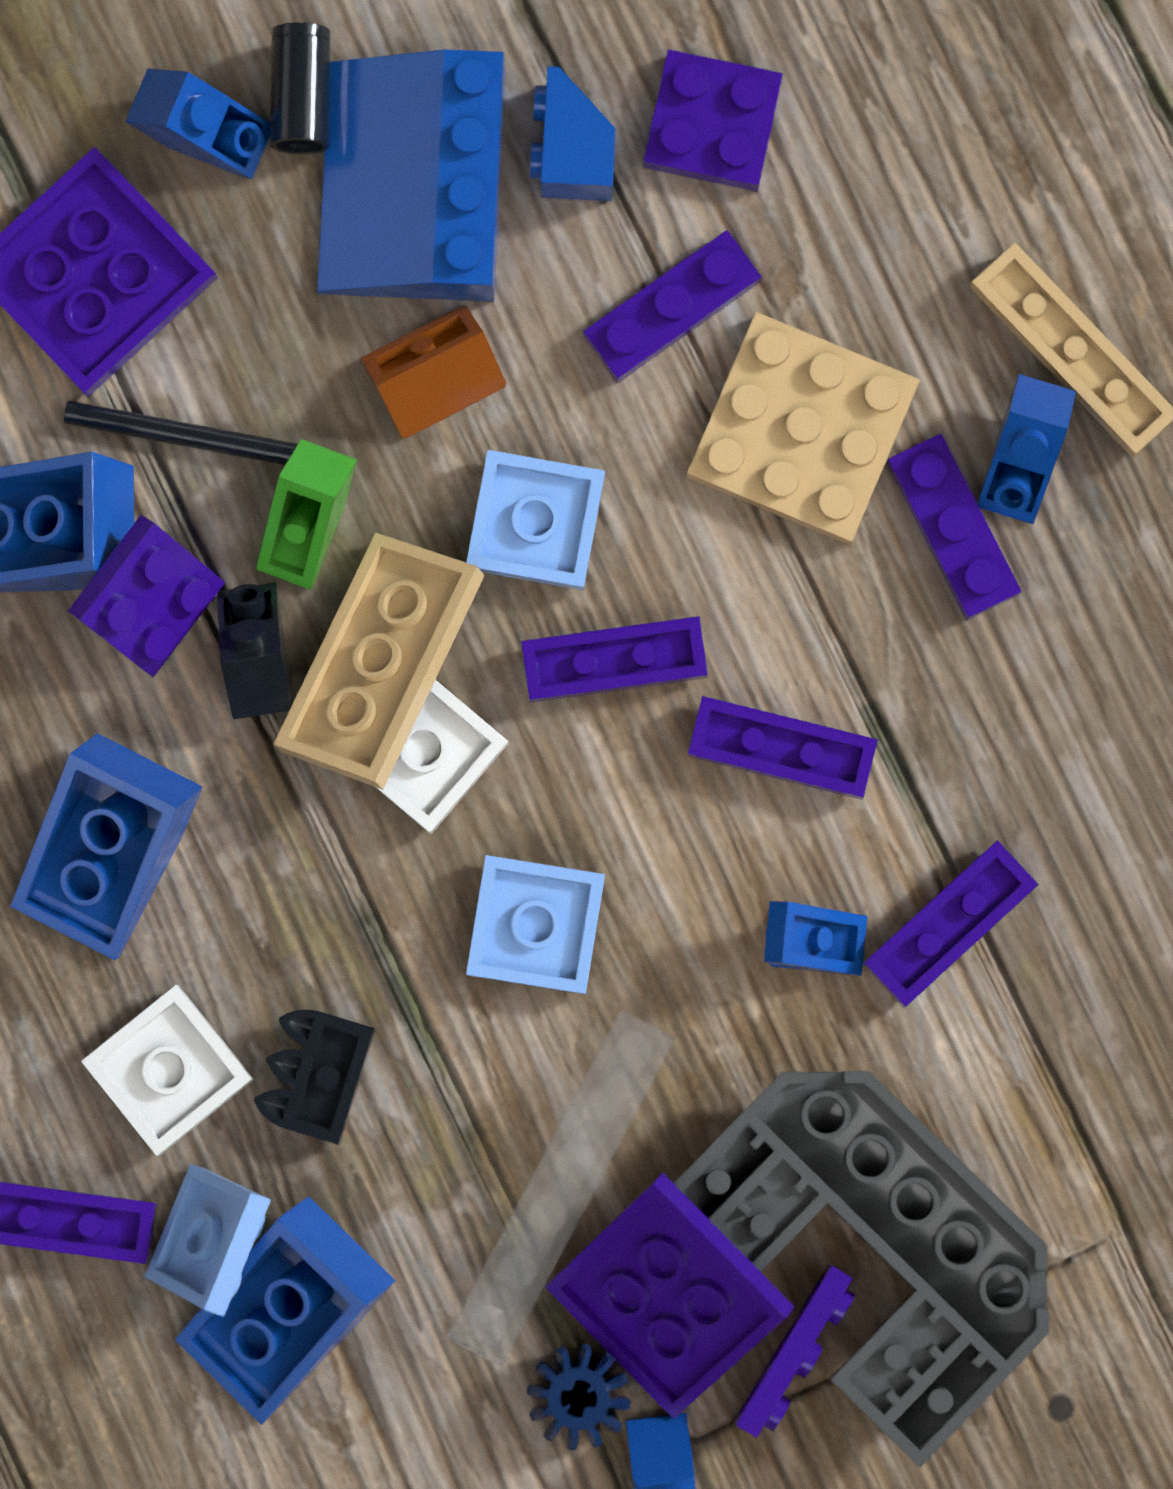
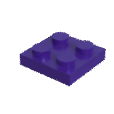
M668 49L643 168L758 192L783 73Z
M140 515L69 608L68 612L154 678L225 582L154 522Z

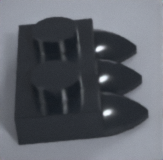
M304 1009L289 1012L279 1017V1023L286 1034L296 1043L304 1046L305 1049L276 1052L268 1056L266 1062L275 1076L293 1088L292 1090L278 1089L264 1092L254 1097V1103L266 1119L281 1128L340 1145L376 1029L317 1010Z

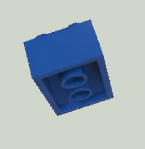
M92 451L0 467V593L84 590L134 524V466Z
M98 733L69 754L10 907L116 961L124 950L183 837L203 786Z
M308 1196L279 1217L251 1249L241 1272L239 1289L231 1298L225 1315L221 1316L201 1308L177 1336L175 1341L262 1425L355 1328L396 1280Z

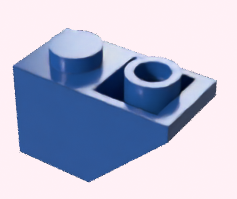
M548 66L547 86L535 85L534 121H544L543 143H532L530 179H541L542 198L612 201L616 128L560 67Z
M147 68L125 121L169 149L249 179L253 178L270 137V122L187 71Z
M1018 375L977 503L979 508L1034 524L1069 427L1076 391L1025 375Z

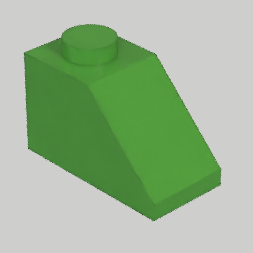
M303 439L300 440L278 477L256 570L309 590L313 588L344 510L357 459Z

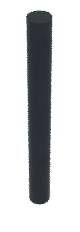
M75 401L67 402L64 413V424L286 465L298 443Z

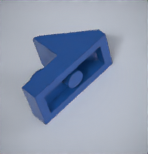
M770 901L764 962L777 968L862 976L867 916L793 902Z
M680 1413L675 1419L670 1415L626 1420L634 1489H696L686 1413Z

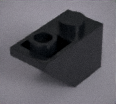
M276 582L261 585L243 584L233 589L219 591L217 593L220 664L233 719L289 711L292 706L290 670Z

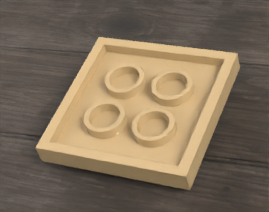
M755 312L689 467L687 478L851 546L920 379Z

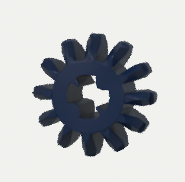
M581 1345L579 1364L573 1365L571 1364L569 1352L564 1346L556 1349V1357L562 1370L557 1372L550 1364L544 1361H540L536 1366L538 1373L549 1380L551 1385L546 1386L538 1383L528 1385V1395L535 1398H548V1403L536 1406L530 1410V1418L532 1421H537L551 1414L555 1419L547 1426L544 1432V1437L548 1441H552L558 1435L562 1426L569 1428L566 1440L567 1449L576 1450L579 1443V1430L586 1429L589 1442L596 1448L602 1445V1437L596 1424L601 1421L610 1431L618 1433L622 1428L621 1422L608 1413L607 1410L608 1407L628 1410L631 1406V1400L625 1396L610 1395L609 1391L623 1387L628 1383V1377L626 1373H618L608 1379L604 1378L603 1374L611 1367L614 1361V1357L610 1353L604 1354L596 1367L593 1368L588 1365L591 1357V1345ZM576 1380L588 1382L587 1392L590 1393L595 1390L597 1394L596 1402L586 1403L583 1413L570 1411L571 1401L563 1403L561 1399L562 1390H572Z

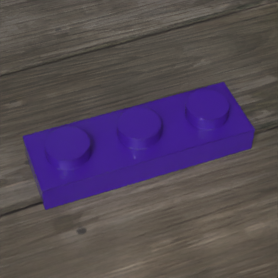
M726 230L584 330L583 337L615 381L619 383L761 282L762 276L729 231Z
M940 433L889 458L886 464L965 620L968 621L1019 596L1022 591L942 434Z
M700 616L521 641L530 703L708 678Z
M702 696L688 757L862 800L878 739Z
M997 840L863 964L899 1004L905 1008L1039 884Z
M0 1181V1244L148 1264L157 1203Z
M830 1264L826 1266L734 1419L736 1426L756 1438L763 1427L772 1432L776 1429L792 1401L783 1395L795 1374L804 1379L807 1377L823 1350V1347L815 1342L827 1321L837 1326L851 1305L855 1294L847 1290L853 1278Z

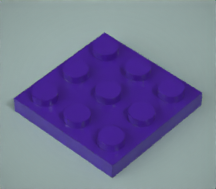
M96 147L91 149L0 233V306L87 398L218 278L210 266Z
M664 1173L545 1286L673 1419L784 1321L795 1308Z

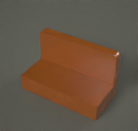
M466 304L360 358L402 438H408L506 386L505 378L486 336Z

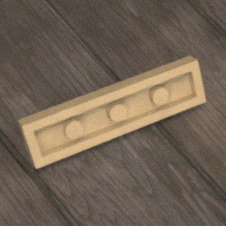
M1016 243L1011 245L972 281L970 288L1065 388L1076 391L1075 398L1132 458L1173 422V407Z

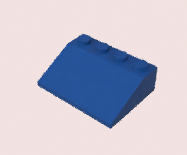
M442 49L330 62L329 149L325 151L318 294L495 302L506 79L504 52Z

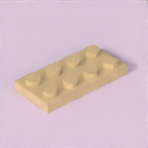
M375 532L273 745L284 754L383 790L485 575L475 565Z

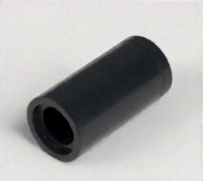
M296 22L280 24L272 28L270 147L276 151L289 154H315L329 149L331 32L324 26Z

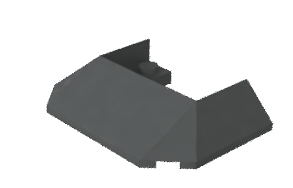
M870 1071L781 1072L674 1182L677 1188L760 1272L827 1205L914 1290L829 1379L920 1468L1049 1334L1046 1270H1048L1047 1244Z

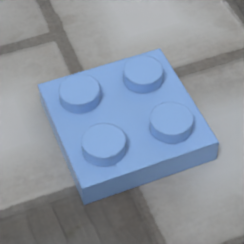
M487 450L466 563L477 566L482 573L584 591L605 471Z
M486 855L466 975L586 995L605 874Z
M190 1163L144 1277L206 1311L224 1316L231 1298L239 1289L241 1272L254 1240L257 1239L263 1229L265 1213L270 1199L210 1170Z

